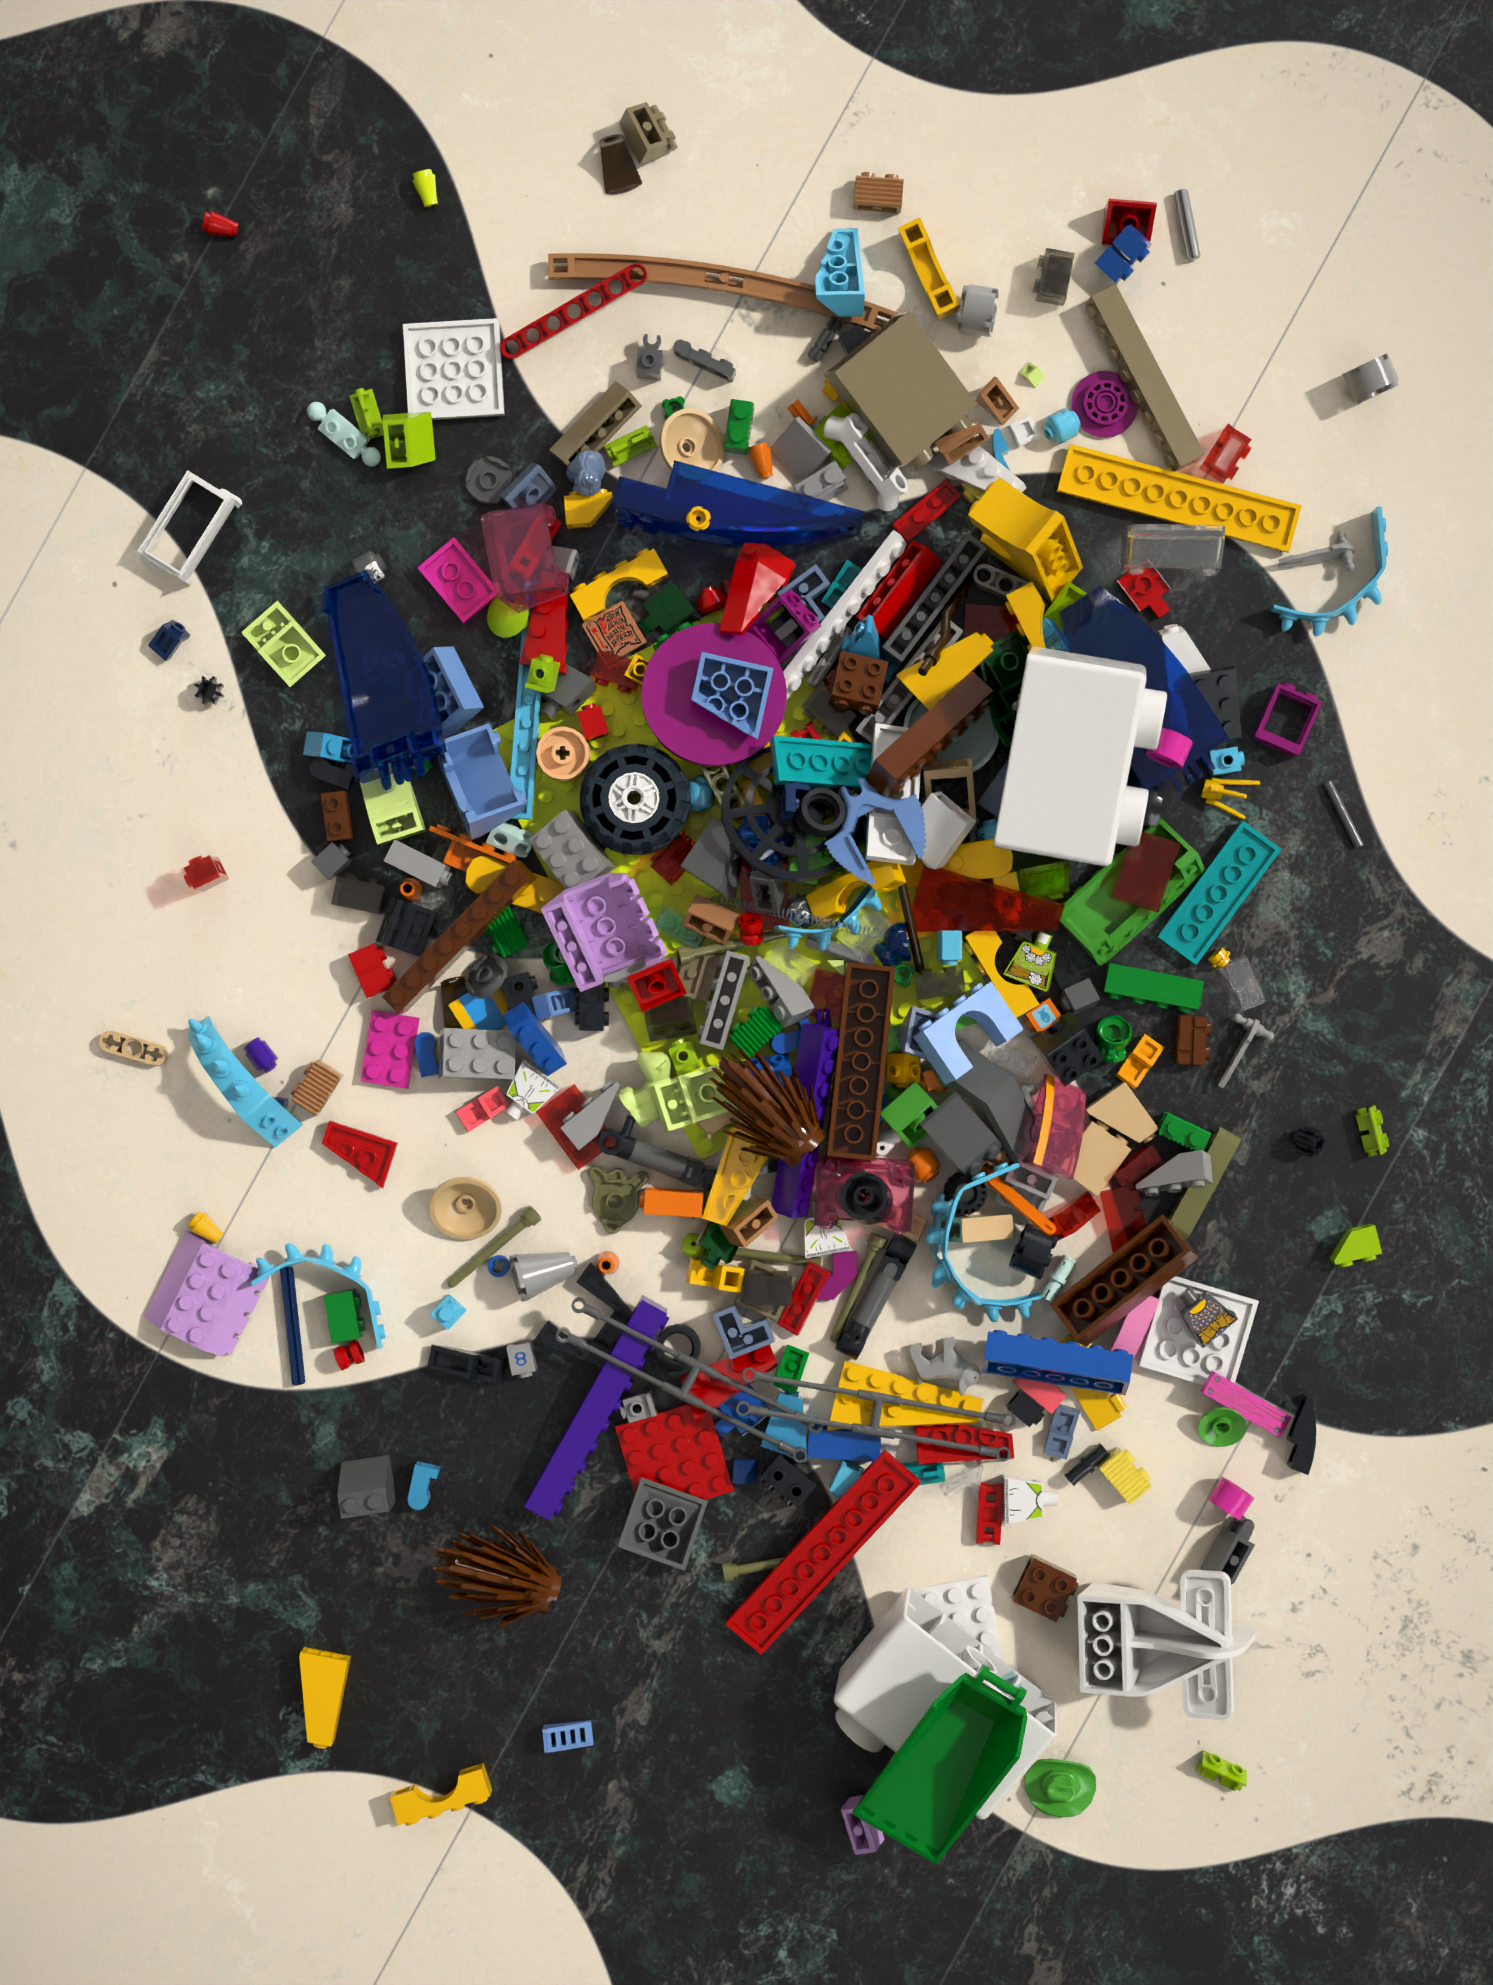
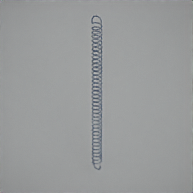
M724 896L723 904L727 906L725 905L726 897ZM737 898V900H736V906H735V907H737V905H738V902H739V899H738V898ZM741 899L739 908H741L743 899ZM745 900V903H744V908H743V909H745V910H746L745 907H746V905H747V900ZM750 901L749 904H748V909H747V910H749L750 912L753 911L754 913H755V912H758V911H754V903H753V909L750 910V906H751V901ZM783 908V910H782V916L779 917V918H782V917H783L784 912H785V908ZM789 909L786 912V917H783V919H788ZM793 910L791 911V915L788 920H792ZM797 911L795 912V918H794V920H795L796 922L800 921V918H801V916H802V912H800V914H799V920H798V921L796 920V917H797V913H798V912H797ZM808 914L807 922L809 925L813 924L814 915L812 916V922L809 923L810 914ZM819 916L816 917V923L813 925H817ZM827 917L825 918V922H824V926H825V927H826V923H827ZM830 918V920H829V926H828L829 928H830V924H831V921H832L831 918ZM836 920L833 921V927L830 929L834 928ZM839 920V921H838V924H837V928H836V929L834 928V930H837V929H838V931H841V930L843 931L844 921L842 922V928H841V930H839V928H838L839 925H840V920ZM851 923L849 932H851V934H856L857 924L855 925L854 932L852 933L851 930L853 927V923ZM861 925L859 926V932L856 935L860 934L862 927ZM864 926L862 935H864L866 926ZM868 927L867 935L870 938L872 935L869 936L870 927ZM874 928V929L880 931V935L878 936V937H880L881 934H882L881 930H880V929H877V928Z

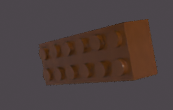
M971 671L874 760L866 777L868 784L884 797L889 798L892 794L897 796L904 789V783L908 779L913 781L921 773L920 768L926 765L928 767L937 758L936 754L940 750L946 751L953 743L952 739L956 735L961 737L968 730V724L972 720L976 723L984 715V710L991 703L989 698L993 690Z
M1162 1214L1050 1305L1074 1339L1087 1347L1199 1257L1173 1222Z

